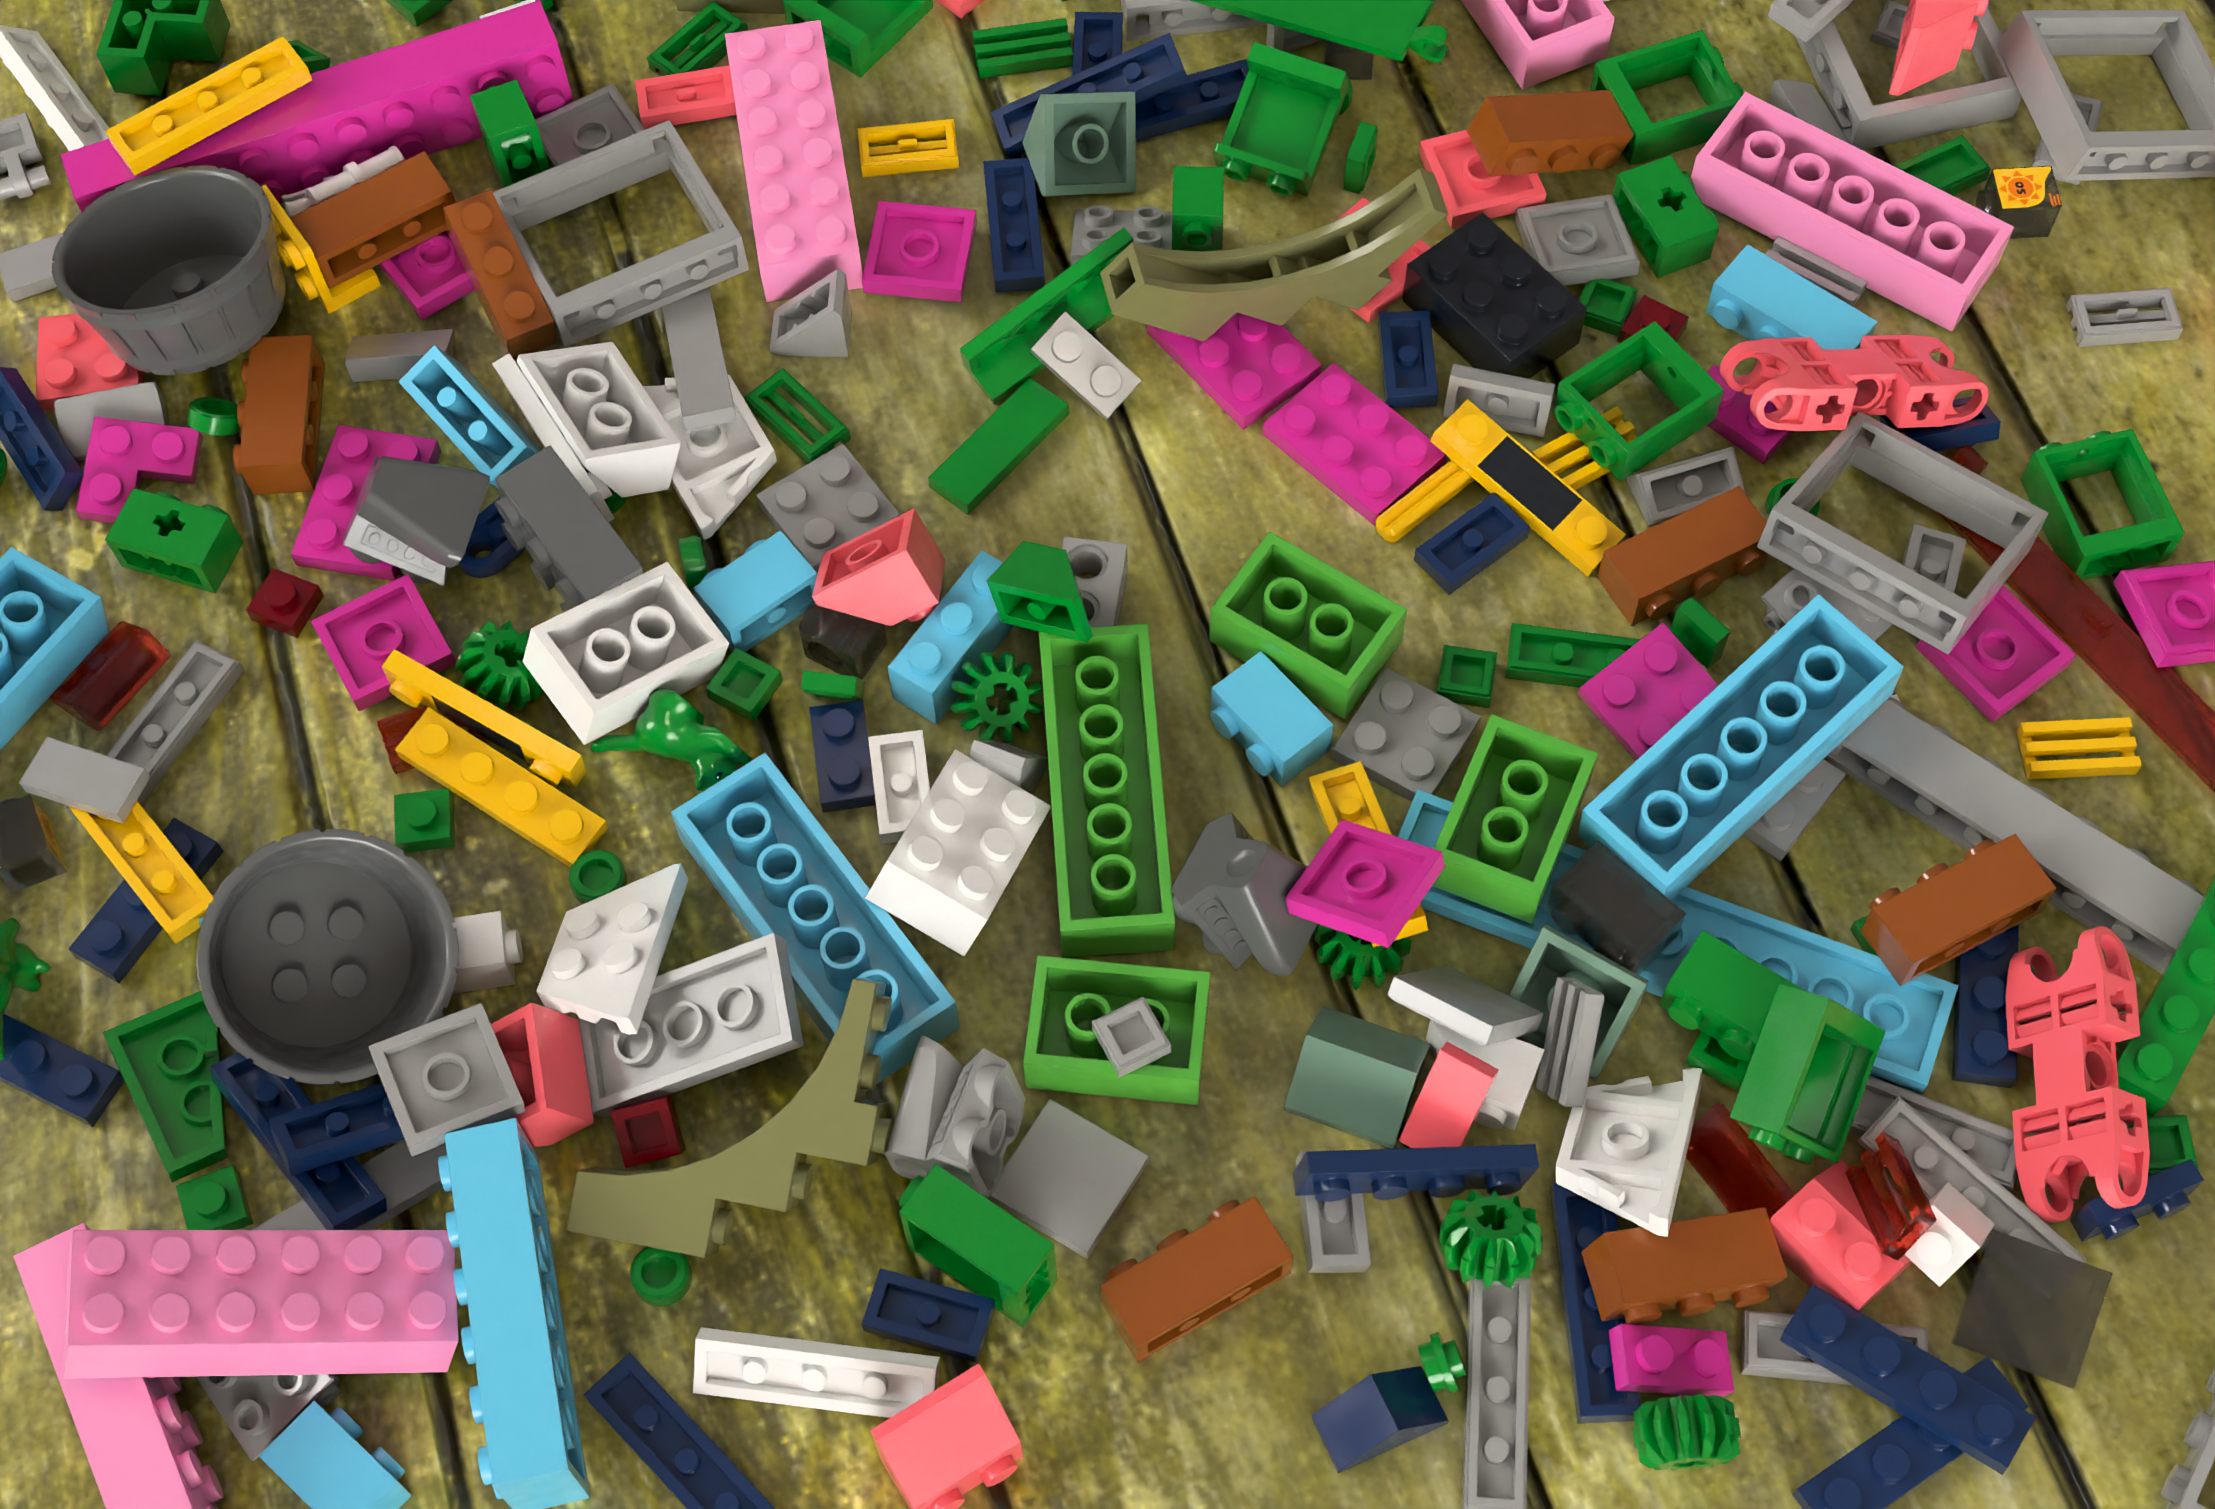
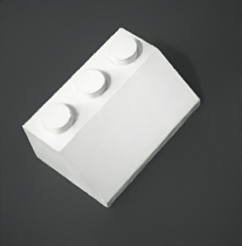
M613 342L518 355L517 364L587 470L622 498L669 490L681 442Z

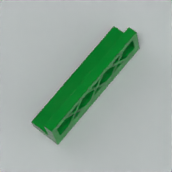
M1125 227L960 348L964 367L994 405L1020 387L1029 377L1032 378L1046 367L1030 353V350L1065 311L1090 334L1115 316L1111 313L1100 272L1130 243L1134 242L1133 237Z

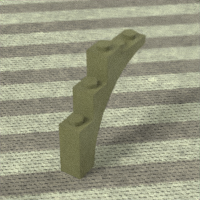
M1419 168L1386 194L1356 212L1318 229L1277 242L1242 249L1204 252L1167 250L1132 242L1100 272L1113 315L1205 342L1237 312L1282 326L1314 297L1359 310L1392 281L1388 267L1448 215V211L1434 173Z
M865 978L852 980L840 1025L819 1066L790 1103L754 1134L712 1157L684 1166L642 1171L591 1167L577 1171L566 1230L705 1258L718 1252L720 1244L726 1245L729 1240L734 1212L731 1209H726L728 1201L786 1212L798 1207L799 1199L806 1200L813 1178V1164L806 1163L807 1155L864 1166L877 1162L878 1153L885 1154L893 1126V1119L885 1117L888 1103L865 1099L866 1090L874 1091L880 1073L881 1056L875 1055L873 1052L877 1031L885 1032L891 1013L892 998L884 996L886 982Z

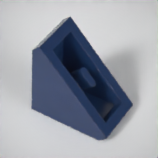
M1421 1366L1370 1374L1312 1415V1420L1338 1474L1448 1424L1449 1421Z

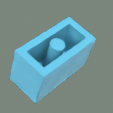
M780 530L767 540L763 539L753 543L745 551L744 555L726 567L717 568L709 572L693 590L698 603L729 642L728 648L732 652L735 648L746 652L816 605L812 598V593L818 573Z
M1262 651L1211 688L1210 718L1216 729L1227 739L1234 737L1246 750L1247 759L1253 768L1263 776L1269 774L1281 787L1331 750L1333 724Z
M314 1400L259 1455L312 1509H399L412 1496L397 1481L406 1471L381 1446L370 1455L356 1441L365 1431L339 1406L329 1415Z

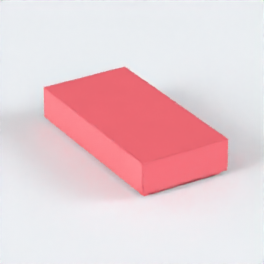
M1446 1041L1436 1057L1398 1141L1410 1148L1463 1147L1499 1069Z

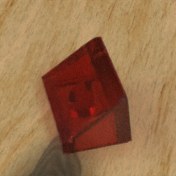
M120 621L52 693L49 699L88 727L100 731L164 665L170 657L169 651L147 629Z
M1718 1102L1693 1126L1686 1158L1729 1213L1766 1207L1769 1219H1771L1794 1196V1192L1755 1143L1748 1139L1747 1133L1739 1123L1730 1118L1731 1113L1727 1108Z

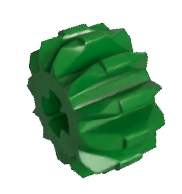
M510 620L503 624L500 629L488 621L480 628L478 633L472 632L471 635H468L461 647L462 652L456 661L455 671L463 675L460 681L461 687L468 691H475L477 693L476 696L485 701L492 702L494 706L501 710H505L506 706L509 705L518 713L523 708H526L529 701L534 702L538 699L544 690L523 663L531 628L519 633L514 630Z
M982 652L980 656L982 670L980 671L977 666L970 662H965L962 665V669L971 678L968 684L961 681L952 682L951 689L965 694V699L953 702L951 710L954 713L969 712L960 726L968 733L980 726L979 740H992L997 731L1001 741L1010 743L1014 737L1012 724L1021 731L1028 733L1032 726L1024 717L1026 711L1034 714L1042 712V705L1029 701V696L1041 692L1043 686L1038 681L1024 683L1031 675L1033 667L1031 664L1023 662L1014 668L1015 655L1013 653L1003 652L998 663H996V659L991 652ZM994 685L1007 691V697L999 701L1000 709L986 703V698L994 695Z
M1319 925L1315 929L1314 941L1321 945L1317 950L1319 964H1333L1330 972L1333 981L1341 979L1346 974L1352 976L1351 984L1355 991L1361 987L1365 977H1369L1371 982L1379 988L1385 982V972L1398 975L1402 971L1404 963L1401 957L1410 953L1411 940L1409 937L1393 941L1389 948L1381 945L1373 947L1372 944H1361V938H1358L1355 942L1353 941L1355 936L1323 925Z
M1494 1189L1490 1196L1483 1197L1476 1191L1471 1190L1466 1200L1452 1201L1444 1223L1440 1227L1439 1242L1441 1243V1251L1444 1252L1446 1268L1460 1270L1463 1283L1477 1279L1483 1281L1486 1290L1493 1282H1500L1511 1289L1517 1278L1530 1277L1531 1271L1535 1268L1537 1256L1541 1254L1543 1236L1541 1235L1542 1227L1538 1225L1536 1220V1210L1522 1208L1519 1196L1504 1199L1499 1197Z
M1697 1394L1693 1396L1679 1395L1671 1398H1659L1657 1401H1646L1633 1412L1635 1427L1632 1428L1634 1447L1638 1448L1640 1463L1655 1470L1671 1469L1674 1471L1713 1467L1717 1464H1727L1740 1454L1738 1438H1741L1739 1418H1735L1733 1402L1718 1395L1703 1396L1702 1394Z

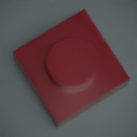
M1644 295L1621 327L1617 342H1623L1654 321L1677 342L1686 329L1689 316Z
M273 568L246 611L252 621L298 638L324 595L319 585Z
M671 1094L616 1107L610 1112L625 1168L680 1155L686 1150Z

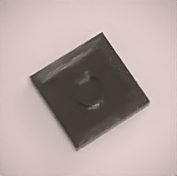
M1992 1229L1987 1236L1951 1344L2074 1389L2113 1273Z

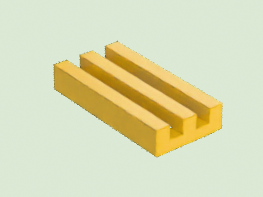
M954 119L857 128L862 178L959 168ZM944 138H946V140L928 141V142H918V143H917V141L934 140V139H944ZM894 143H898V145L869 147V146H874V145H884V144H894Z
M1618 406L1601 414L1628 443L1637 438L1634 434L1635 427L1630 421L1625 423L1622 420L1623 412ZM1566 433L1532 452L1537 459L1557 476L1577 464H1583L1592 459L1589 449L1574 433ZM1593 461L1562 478V480L1572 489L1577 490L1607 474L1610 470L1600 467Z
M2131 718L2021 722L2016 732L2026 779L2136 775L2142 764L2140 756H2135L2134 754L2137 743L2135 737H2130V730L2133 727ZM2119 752L2120 756L2048 761L2036 760V756L2065 755L2066 757L2085 756L2088 753Z

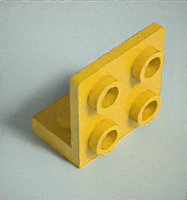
M266 184L261 186L265 195H267L271 212L276 222V241L280 261L285 268L292 265L296 271L298 270L294 274L295 280L309 301L317 297L327 313L330 314L381 286L377 274L373 268H370L329 289L311 247Z

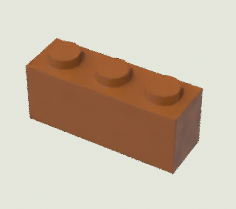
M1610 90L1486 97L1467 129V133L1489 176H1521L1532 173H1563L1574 170H1604L1612 168L1634 135Z
M424 151L412 158L397 163L395 166L363 182L354 184L337 195L306 208L304 211L290 217V219L311 247L326 284L330 289L446 231L443 207L454 204L456 201L452 190Z
M491 189L443 207L447 233L505 354L510 353L515 360L518 359L520 354L533 353L555 344L554 320Z
M312 334L261 337V340L250 348L249 359L242 360L241 375L246 393L245 401H239L237 406L238 424L242 435L241 444H235L233 449V463L237 475H243L253 495L313 492L315 490L325 362Z
M1737 486L1604 550L1597 578L1631 626L1647 618L1658 620L1669 614L1678 603L1692 596L1703 598L1714 592L1723 581L1737 574L1748 576L1761 568L1767 561L1768 553L1757 548V545L1767 522L1741 487Z
M2016 833L1998 843H1995L1993 839L1984 840L1971 848L1964 855L1963 861L1949 868L1945 863H1940L1923 873L1917 879V884L1903 892L1897 887L1889 889L1870 903L1869 908L1871 911L1861 929V933L1899 986L1912 981L2043 911L2057 888Z
M1255 1196L1242 1204L1238 1200H1232L1221 1205L1209 1215V1223L1190 1234L1187 1229L1176 1231L1158 1244L1157 1253L1139 1263L1135 1258L1126 1260L1106 1274L1105 1279L1107 1281L1100 1285L1101 1303L1137 1363L1291 1274L1293 1255Z
M1766 1207L1671 1222L1668 1237L1658 1236L1643 1227L1606 1232L1581 1252L1602 1322L1625 1318L1626 1324L1641 1325L1662 1317V1311L1679 1309L1683 1317L1694 1316L1716 1308V1302L1733 1300L1734 1306L1737 1308L1752 1306L1769 1299L1768 1290L1788 1277Z

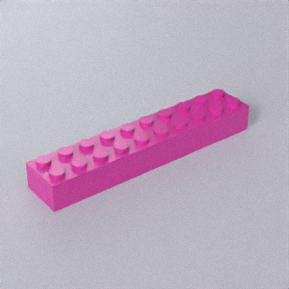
M538 0L311 73L312 81L136 176L131 172L109 139L60 155L73 197L82 213L96 199L109 191H114L116 187L144 175L148 176L153 172L165 169L201 165L235 170L246 175L247 178L250 177L260 187L266 184L280 204L283 203L282 195H289L308 187H313L323 182L325 177L336 176L342 173L344 165L350 162H355L358 165L388 150L393 145L399 149L404 160H407L424 151L429 155L483 137L470 95L487 90L490 87L517 79L535 119L573 102L557 39L542 4Z

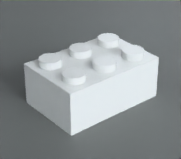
M665 562L531 628L523 663L585 745L639 717L646 709L649 695L653 691L663 688L673 689L681 695L712 679L722 665L729 642L668 562Z
M955 749L889 856L865 899L960 955L965 956L987 922L1051 806Z

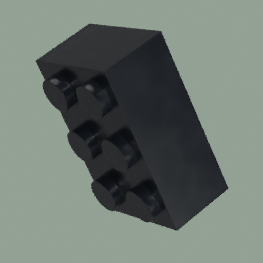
M1483 212L1407 264L1403 301L1413 311L1430 310L1431 328L1473 368L1530 379L1579 344L1587 307Z

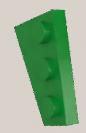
M201 991L104 1031L103 1035L171 1183L228 1158L224 1097L212 1081L210 1067L221 1061L219 1027H216L208 1013Z

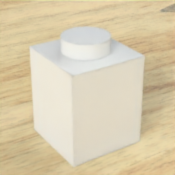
M501 911L454 918L455 922L452 924L453 928L457 930L459 965L455 967V971L458 973L453 994L516 984L514 964L523 962L522 943L518 929H509Z
M1948 1182L1908 1222L1893 1245L1940 1287L1981 1247L1995 1224Z

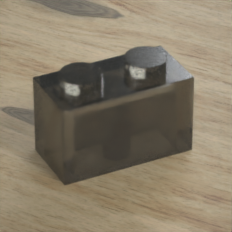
M1599 840L1553 884L1546 906L1554 922L1564 932L1570 935L1577 934L1594 951L1638 975L1677 938L1686 916L1683 910Z

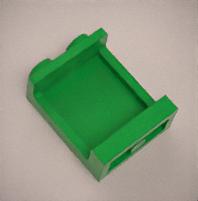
M783 0L787 25L821 20L827 58L861 78L933 8V1Z
M1253 42L1247 58L1248 74L1222 142H1216L1213 149L1216 166L1224 167V175L1234 180L1245 182L1250 177L1266 182L1268 189L1283 196L1292 197L1295 192L1308 196L1348 91L1347 72Z

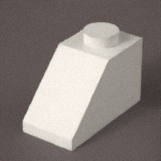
M1430 1019L1426 1040L1428 1043H1431L1430 1048L1435 1058L1447 1041L1499 1069L1475 1121L1488 1128L1501 1129L1504 1126L1515 1131L1545 1049L1516 1038L1482 1046Z

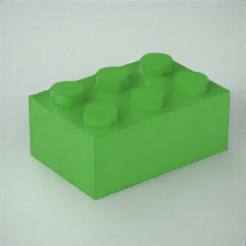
M1269 532L1211 607L1209 641L1245 662L1262 651L1308 699L1345 720L1401 644L1407 609Z
M1491 714L1434 846L1435 850L1442 851L1445 868L1432 886L1533 924L1588 789L1598 753Z
M1037 955L1023 1060L1026 1088L1198 1105L1209 1005L1210 972ZM1144 996L1171 1044V1053L1118 1078L1092 1031L1091 1022Z

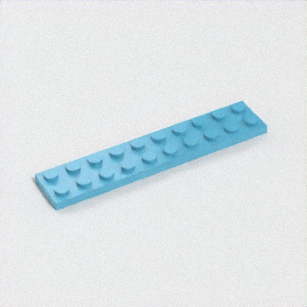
M1417 789L1398 837L1434 849L1453 802ZM1565 843L1533 924L1434 886L1430 888L1420 902L1425 910L1530 949L1533 948L1542 928L1548 925L1649 980L1645 991L1660 997L1663 996L1671 977L1702 930L1806 992L1830 998L1885 1030L1886 1032L1870 1075L1921 1094L1928 1085L1959 986L1928 974H1923L1899 986L1879 956L1688 887L1684 888L1671 902L1659 911L1600 855Z

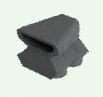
M381 456V458L375 457L345 532L343 545L350 547L355 557L363 562L375 564L384 561L399 567L404 575L409 574L414 583L428 584L435 582L444 586L450 568L456 566L465 554L490 482V476L469 469Z
M1233 813L1207 823L1171 888L1174 894L1173 905L1177 917L1183 922L1197 924L1202 930V942L1206 950L1211 954L1225 956L1236 970L1253 953L1267 972L1277 976L1289 975L1295 969L1318 925L1315 922L1289 914L1285 897L1307 866L1264 841L1254 840Z

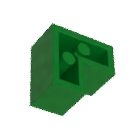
M114 0L96 55L115 93L162 96L173 59L220 62L231 25L220 0Z

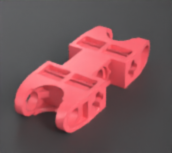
M1862 336L1859 349L1825 350L1812 337L1765 338L1745 341L1735 345L1727 352L1720 365V375L1724 382L1734 391H1740L1745 395H1753L1750 400V409L1753 416L1763 426L1774 430H1846L1849 417L1855 416L1859 411L1868 416L1886 415L1897 428L1955 425L1965 423L1976 417L1984 408L1989 395L1987 385L1975 374L1967 373L1965 370L1952 369L1955 360L1953 351L1940 339L1929 336ZM1940 352L1938 363L1931 358L1930 354ZM1749 357L1756 358V365L1749 374L1733 376V371L1740 361ZM1975 389L1972 398L1966 404L1960 407H1953V400L1960 391ZM1768 401H1771L1776 406L1777 411L1764 413V407Z
M2098 926L2081 933L2078 939V948L2073 950L2072 961L2068 970L2062 976H2058L2054 961L2047 951L2037 946L2016 952L2011 958L2008 968L2005 995L2008 1050L2033 1059L2036 1105L2012 1111L2015 1165L2027 1206L2041 1220L2050 1224L2065 1221L2071 1216L2074 1200L2079 1199L2080 1187L2088 1175L2089 1177H2095L2097 1189L2103 1200L2112 1208L2117 1209L2135 1206L2141 1202L2145 1195L2148 1181L2150 1149L2146 1100L2119 1089L2115 1046L2117 1042L2140 1036L2136 981L2129 956L2120 938L2109 928ZM2102 949H2103V951H2104V953H2105L2106 963H2105V959H2104V955H2103ZM2031 963L2034 966L2036 977L2031 971ZM2125 1011V1014L2119 1015L2118 1012ZM2027 1021V1024L2020 1025V1022ZM2134 1124V1127L2127 1129V1125ZM2034 1132V1136L2027 1137V1134ZM2119 1177L2122 1179L2123 1191L2119 1184ZM2046 1184H2047V1188H2048V1192H2049V1196H2050L2051 1205L2049 1204V1202H2048V1200H2047V1198H2046V1193H2045V1185H2046Z

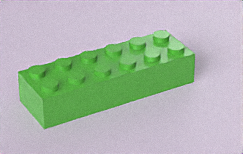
M1148 623L1091 627L1093 637L1088 643L1039 631L1062 958L1175 950V916L1173 894L1171 891L1172 883Z

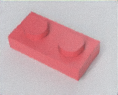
M729 65L635 80L640 119L645 130L668 120L674 126L737 115Z

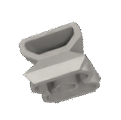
M921 1036L913 1056L885 1151V1156L893 1170L906 1178L914 1179L918 1175L925 1178L933 1166L937 1164L985 1198L991 1196L995 1191L1002 1172L1003 1156L1009 1144H1012L1020 1130L1026 1100L1009 1061L983 1048L969 1063L963 1066L942 1045L926 1036Z

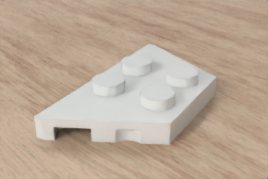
M728 375L737 420L687 431L685 430L675 378H665V385L643 386L681 442L671 484L703 540L713 536L777 462L772 445L730 375Z
M681 863L668 866L566 912L536 990L546 1008L561 1013H576L580 1019L595 1024L601 1018L616 1022L622 1033L629 1035L637 1034L689 880Z
M1683 1069V1081L1652 1086L1649 1076L1628 1079L1617 1085L1601 1084L1587 1087L1582 1107H1572L1556 1162V1183L1658 1236L1668 1237L1702 1089V1069Z

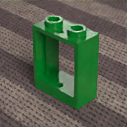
M1703 30L1596 62L1590 91L1610 90L1634 135L1622 153L1630 166L1708 142L1744 94L1740 84L1733 82L1725 69L1721 52L1717 47H1712ZM1689 74L1707 107L1651 123L1634 91Z
M1654 321L1560 381L1553 412L1561 427L1568 433H1574L1586 445L1594 461L1600 467L1608 468L1621 482L1714 421L1724 389ZM1641 370L1680 410L1628 443L1589 402Z
M2133 428L2115 433L2100 431L2092 434L2085 440L2067 444L2060 442L2046 444L2033 452L2020 479L2031 504L2049 513L2042 527L2069 584L2168 561L2185 533ZM2111 471L2136 525L2083 537L2058 483Z
M1779 984L1730 1118L1751 1128L1748 1139L1776 1149L1778 1154L1810 1166L1815 1156L1838 1163L1886 1031L1830 998Z
M937 1164L933 1166L925 1178L920 1175L916 1176L903 1192L899 1201V1206L902 1207L899 1213L908 1249L973 1294L994 1299L995 1309L1023 1328L1058 1280L1054 1244Z

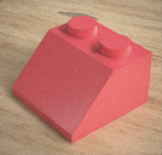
M1910 0L1903 20L1889 94L1902 95L1955 69L1962 49L1969 51L1972 49L1979 22L1973 20L1974 16H1984L1989 0Z
M914 508L824 553L812 598L818 606L893 626L905 619H908L909 622H915L929 615L936 608V604L939 603L946 560Z
M531 1002L491 1024L523 1099L526 1111L508 1119H517L532 1147L552 1145L594 1123L579 1019Z
M1842 1160L1810 1180L1770 1219L1784 1264L1809 1288L1813 1284L1860 1313L1913 1263L1893 1245L1908 1222Z
M979 1363L870 1430L882 1463L910 1509H958L965 1501L962 1496L963 1494L984 1482L986 1487L1002 1482L1016 1471L1018 1466L1015 1462L1023 1457L1021 1442Z

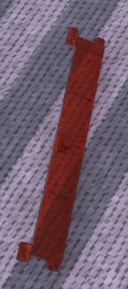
M1971 445L1964 446L1954 457L1961 466L1978 475L1988 465V462ZM1938 513L1962 538L1966 539V542L1990 566L1994 564L2005 550L2003 547ZM2037 536L2028 554L2006 582L2215 793V712L2170 667L2157 668L2144 641Z

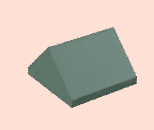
M1135 92L1040 94L1022 143L1042 196L1136 192Z
M1545 925L1509 994L1510 997L1544 1013L1538 1030L1520 1037L1543 1049L1557 977L1575 978L1604 994L1605 997L1589 1076L1597 1079L1635 1016L1649 980L1554 928Z
M1322 1006L1306 1034L1284 1111L1394 1149L1431 1043Z

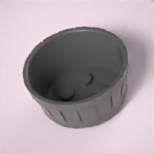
M201 165L188 166L187 168H170L153 172L148 176L138 177L116 187L114 191L107 192L87 206L83 213L80 212L63 232L64 236L60 237L55 247L52 258L54 261L52 263L54 282L72 309L85 319L105 340L113 354L130 366L147 373L152 372L158 375L189 374L207 370L208 367H215L232 360L239 353L242 354L261 340L263 335L265 336L277 321L278 315L281 314L285 301V275L278 253L276 222L272 215L267 195H265L264 190L250 177L247 178L242 173L223 167L218 169L216 166Z
M320 829L298 832L281 838V841H273L256 850L243 860L241 865L236 866L214 894L202 920L198 937L196 967L199 986L202 990L201 994L207 1011L216 1027L220 1028V1033L246 1059H252L253 1064L286 1079L292 1077L297 1082L309 1084H334V1081H339L341 1084L362 1080L378 1074L368 1046L440 1019L444 1015L442 1011L444 1007L447 1008L456 983L458 972L455 971V967L459 965L457 930L453 928L452 924L455 921L445 896L440 888H436L434 885L436 882L427 870L413 857H407L404 855L405 851L390 842L372 835L366 837L364 836L365 833L346 829H325L324 832H320Z

